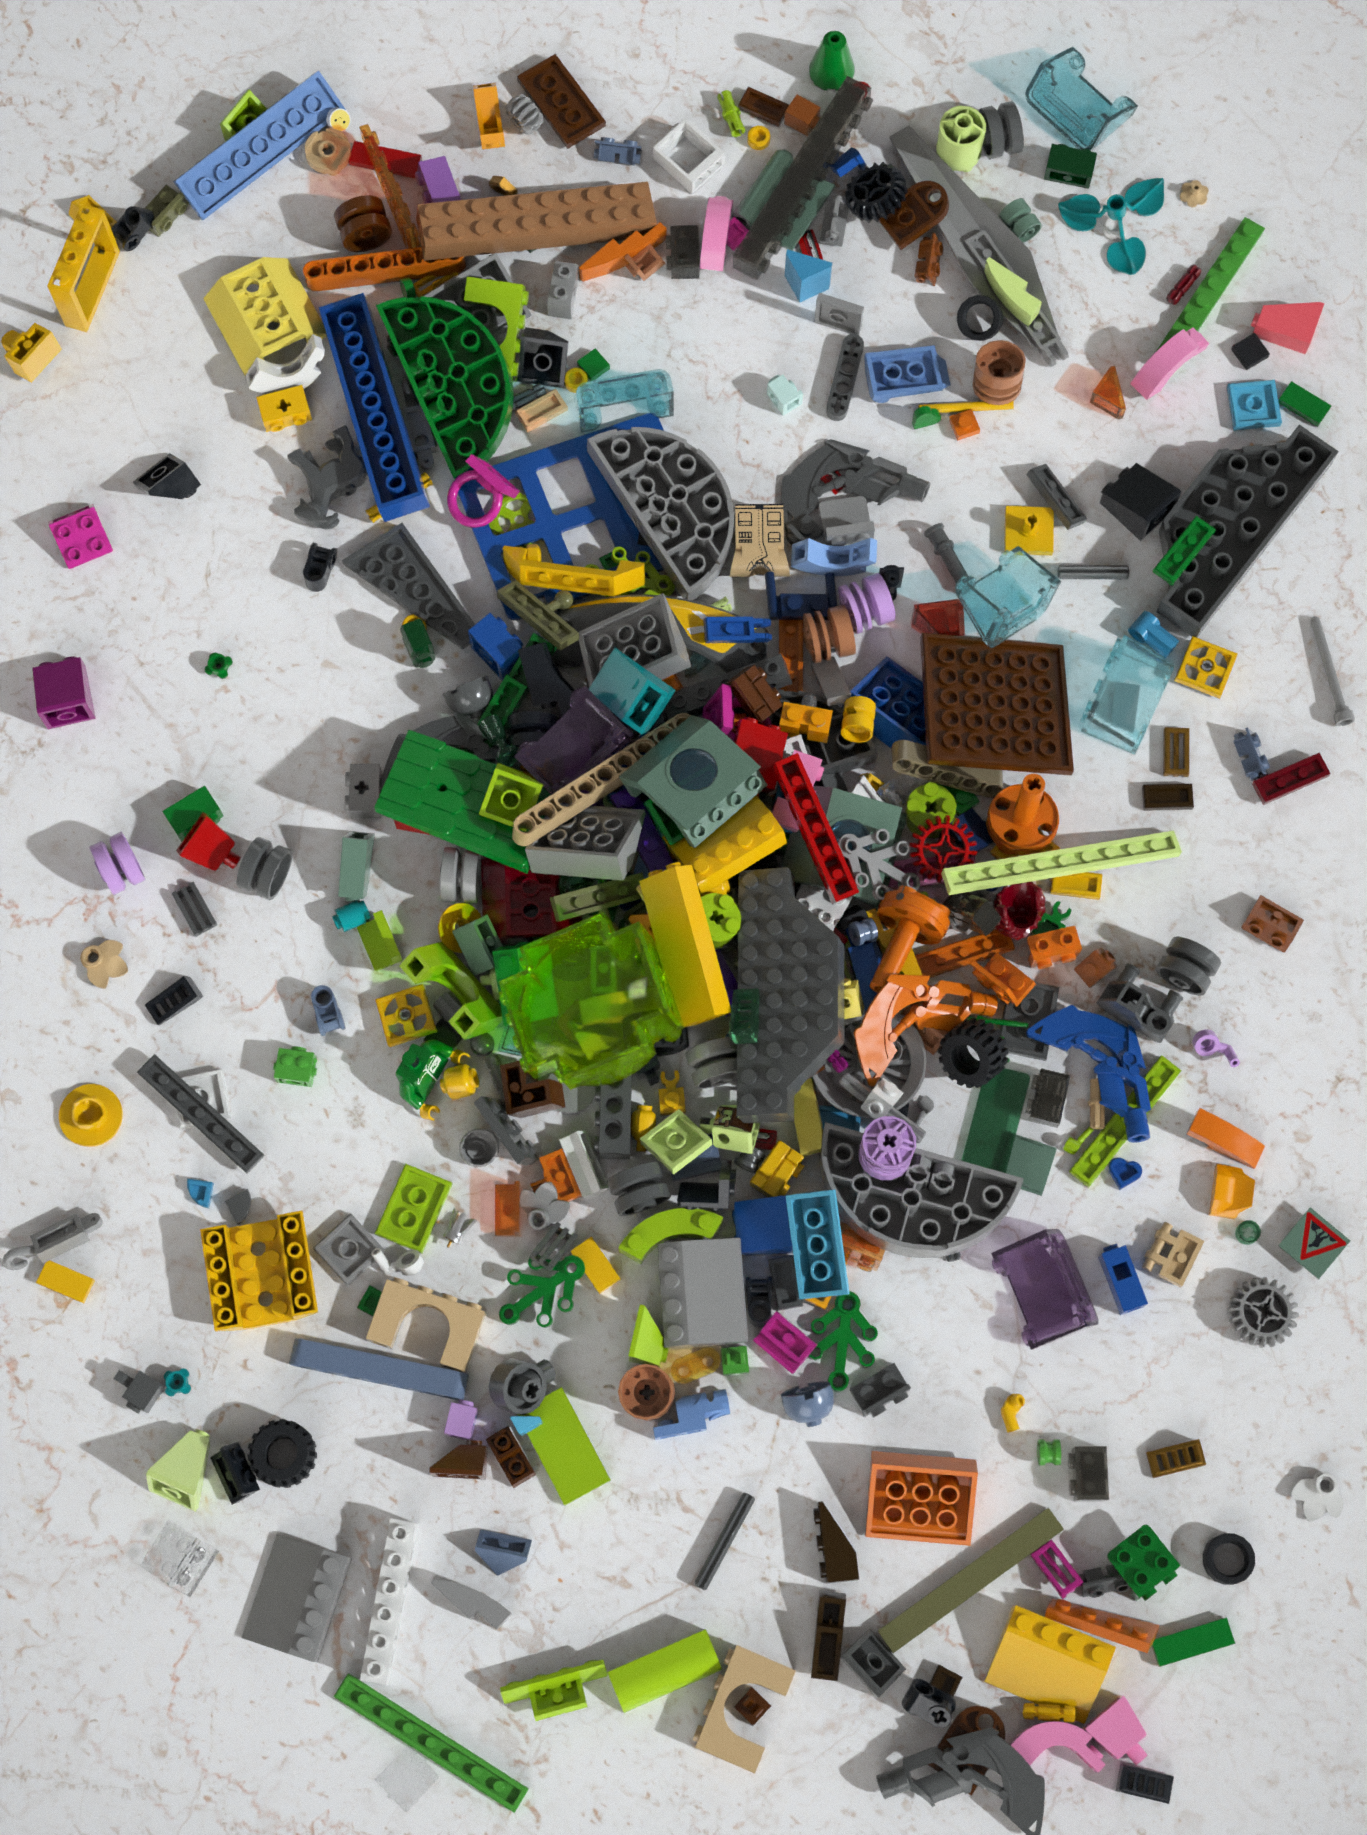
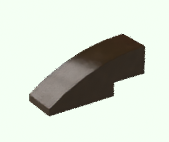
M819 1591L811 1678L838 1681L846 1607L845 1593Z

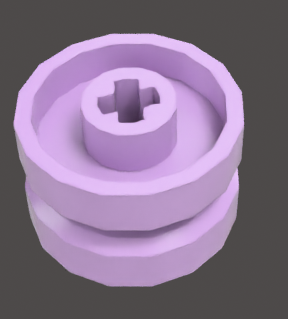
M122 831L110 836L109 842L114 851L113 853L109 851L107 845L102 841L90 846L98 872L103 881L107 883L113 895L125 890L126 884L122 874L126 875L132 885L146 880Z

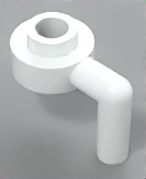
M376 1248L371 1252L381 1270L387 1275L399 1271L405 1276L415 1275L421 1271L424 1265V1259L417 1250H409L403 1253L393 1263H389L380 1248Z

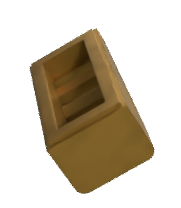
M1199 1439L1146 1452L1153 1478L1206 1465ZM1192 1447L1193 1453L1196 1462L1193 1463L1191 1461L1190 1454L1188 1451V1448ZM1177 1450H1182L1185 1465H1181ZM1169 1452H1171L1175 1467L1173 1468L1170 1467L1167 1457ZM1157 1455H1161L1165 1470L1160 1471L1156 1458Z

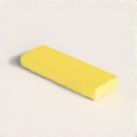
M812 1078L807 1079L794 1096V1122L800 1154L803 1157L821 1152L823 1126Z

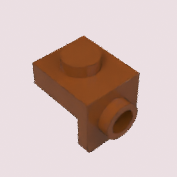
M1099 948L1085 958L1074 970L1086 985L1092 988L1118 966L1115 963V957L1110 951Z

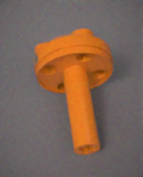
M1029 774L1023 779L1022 784L1012 785L1003 789L995 796L989 806L986 817L987 830L991 839L1004 854L1023 856L1039 853L1049 847L1055 838L1059 826L1058 809L1052 797L1044 791L1045 781L1038 774ZM996 806H1004L1007 810L1001 811ZM1038 831H1046L1049 835L1043 836ZM1005 837H1012L1015 839V842H1008L1005 840Z
M901 885L898 889L886 892L884 899L880 901L877 916H879L880 921L888 929L894 928L895 931L869 985L876 993L886 984L887 981L884 980L890 974H900L914 942L927 945L938 944L946 935L950 926L949 916L951 911L946 906L937 903L908 886Z

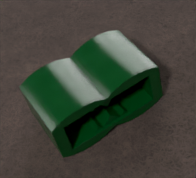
M416 619L402 625L400 628L402 640L414 667L426 668L430 666L435 660L436 655L422 620Z

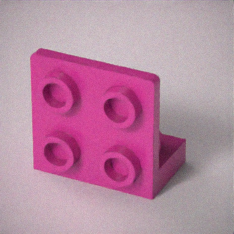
M94 504L49 521V527L69 569L113 551Z

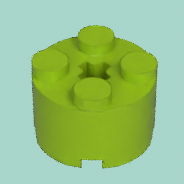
M933 782L917 787L910 794L905 808L908 829L912 833L921 835L922 832L917 828L918 825L924 826L925 829L928 828L925 820L930 819L935 824V816H940L941 823H944V817L948 815L950 816L951 823L954 820L957 807L953 795L943 786ZM926 809L933 810L934 813L932 811L930 813H927ZM942 828L934 830L927 838H939Z
M710 893L702 896L701 900L714 948L718 950L724 947L739 931L741 915L731 896Z

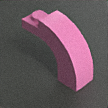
M716 196L714 198L709 197L700 269L723 271L728 229L733 209V200H728L727 197Z
M1194 328L1188 331L1181 330L1152 355L1130 384L1146 400L1162 390L1170 377L1185 362L1204 351L1209 342Z
M1048 1721L1034 1724L1021 1731L1009 1743L1022 1755L1029 1765L1044 1750L1058 1745L1071 1749L1094 1772L1099 1773L1106 1765L1101 1760L1103 1755L1093 1745L1089 1748L1086 1746L1092 1739V1736L1083 1729L1065 1722Z

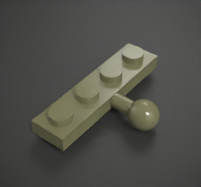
M516 580L497 590V598L560 651L579 640V632L554 612L557 609L565 610L572 606L573 596L570 592L565 590L559 591L555 595L554 600L545 605Z
M643 873L627 876L623 881L612 880L550 897L556 922L598 911L602 923L599 928L601 938L606 941L616 939L619 928L616 923L611 921L608 908L641 899L636 887L640 885L639 881L644 879Z

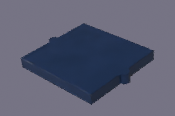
M973 808L957 817L959 819L957 827L959 828L965 823L968 827L963 831L964 834L970 831L974 834L968 838V842L976 841L977 845L969 846L970 850L977 851L978 853L994 843L988 833L986 821H983ZM950 829L949 833L956 840V844H960L963 848L960 837Z

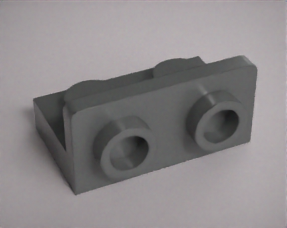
M893 1363L850 1388L849 1391L864 1416L866 1417L871 1414L874 1418L886 1411V1404L894 1401L896 1405L908 1398L907 1392L911 1390V1387L906 1383L897 1366Z

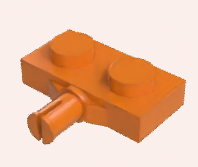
M563 1148L539 1158L544 1170V1178L530 1183L534 1193L541 1184L550 1181L557 1189V1200L570 1202L582 1197Z

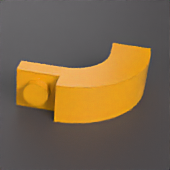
M496 82L473 85L482 150L505 147Z

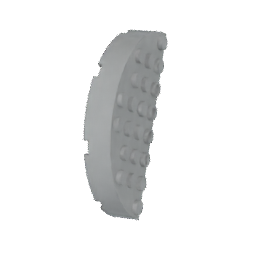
M631 427V429L619 431L613 429L588 438V454L682 598L692 601L698 598L720 574L731 547L734 511L730 490L720 470L699 448L697 450L688 444L684 438L659 429L646 427Z
M825 1122L819 1155L820 1170L825 1190L836 1189L839 1215L853 1231L869 1243L891 1253L915 1258H936L962 1252L984 1240L1003 1222L1021 1189L1024 1178L918 1148L915 1149L909 1168L902 1176L893 1180H879L871 1177L862 1168L859 1161L858 1150L864 1133ZM884 1142V1146H885V1147H886L887 1145H890L891 1147H893V1143H892V1142L889 1143V1144H887L886 1142Z

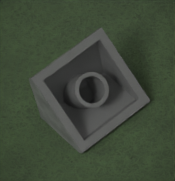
M871 1629L866 1631L840 1656L843 1662L876 1698H879L906 1670Z

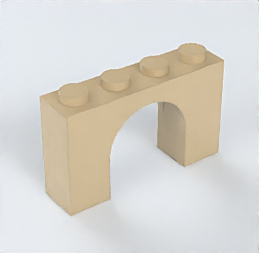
M394 1277L393 1281L387 1279L366 1340L393 1349L403 1319L417 1308H434L445 1315L450 1326L449 1337L440 1365L466 1373L486 1316L485 1311L481 1310L482 1306L472 1302H467V1305L458 1303V1298L444 1293L442 1297L433 1295V1290L419 1285L418 1289L409 1287V1282Z
M736 1645L734 1650L731 1648L728 1650L724 1660V1664L728 1665L724 1675L719 1674L713 1687V1689L717 1690L714 1701L708 1700L703 1712L707 1719L704 1726L698 1725L692 1740L697 1742L695 1748L755 1774L765 1747L746 1740L731 1731L724 1717L725 1701L736 1687L749 1683L760 1685L786 1696L796 1670Z

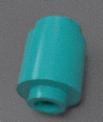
M356 900L334 909L336 914L332 916L337 930L342 928L344 932L366 923V920L371 919L368 908L363 900L360 902Z

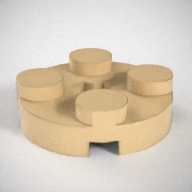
M326 128V131L320 133L316 131L309 136L305 143L307 163L319 173L335 176L349 163L351 146L348 138L344 133L333 128ZM332 148V154H324V149Z

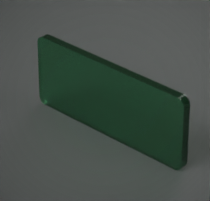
M1004 1068L988 1083L981 1086L961 1161L1003 1173L1007 1172L1030 1083V1076L1028 1074Z

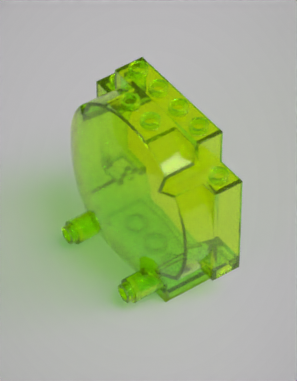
M604 912L519 947L522 954L519 961L524 971L498 981L501 991L498 992L499 998L508 1010L505 1017L509 1026L514 1029L515 1035L512 1036L516 1049L521 1052L522 1058L519 1061L525 1073L528 1072L534 1079L551 1073L557 1077L560 1084L564 1083L570 1090L579 1086L608 1085L631 1076L654 1057L656 1052L653 1044L662 1038L668 1042L676 1041L681 1036V1029L684 1028L652 936L640 922L615 931L611 920Z

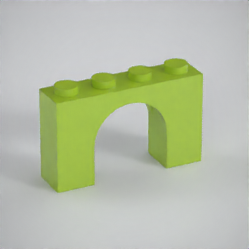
M467 276L464 301L469 304L497 308L506 318L507 335L500 348L507 360L513 382V377L518 376L519 363L516 362L517 353H520L521 339H519L520 329L525 327L526 316L522 315L523 305L527 306L529 291H525L526 287L523 284Z
M442 942L415 948L399 965L415 984L425 981H436L447 987L457 996L462 1007L448 1022L464 1040L493 1031L503 1020L501 1005L494 1000L493 996L484 986H481L478 979L473 976L454 952L448 949Z

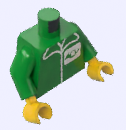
M435 1039L425 1041L420 1046L413 1043L408 1051L403 1054L402 1062L395 1074L399 1081V1094L401 1098L414 1109H420V1116L423 1119L434 1121V1118L430 1116V1111L439 1113L440 1109L434 1105L424 1104V1102L427 1100L449 1061L448 1058L450 1057L451 1062L456 1065H462L460 1063L461 1056L465 1055L470 1058L468 1053L459 1049L453 1051L452 1047Z

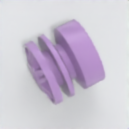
M879 573L862 578V590L856 582H851L849 588L847 585L838 587L840 605H845L854 634L862 633L863 627L865 630H870L872 628L871 617L878 626L895 620V608L889 589Z
M882 1116L873 1120L866 1127L858 1150L862 1168L871 1177L879 1180H893L902 1176L909 1168L916 1149V1136L912 1127L904 1120L895 1116ZM884 1142H886L887 1144H889V1143L892 1142V1143H893V1147H891L890 1145H887V1146L885 1147V1146H884Z

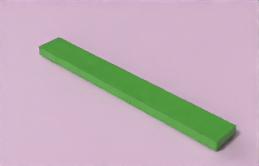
M350 1673L346 1675L333 1696L514 1813L529 1790L528 1787Z

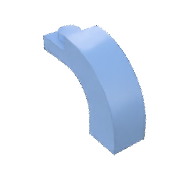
M808 538L792 544L791 567L816 575H825L826 573H834L835 576L861 574L866 572V566L876 563L877 540L868 538L851 545L831 546Z

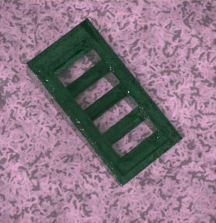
M758 988L733 990L728 1034L735 1044L758 1042ZM740 1000H751V1002L740 1003ZM740 1010H750V1012H740ZM749 1020V1022L739 1023V1021Z

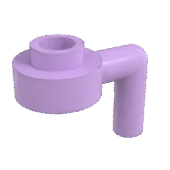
M1201 1030L1193 1037L1192 1044L1199 1055L1210 1056L1217 1051L1225 1054L1231 1067H1237L1240 1064L1232 1046L1219 1042L1217 1035L1212 1030Z

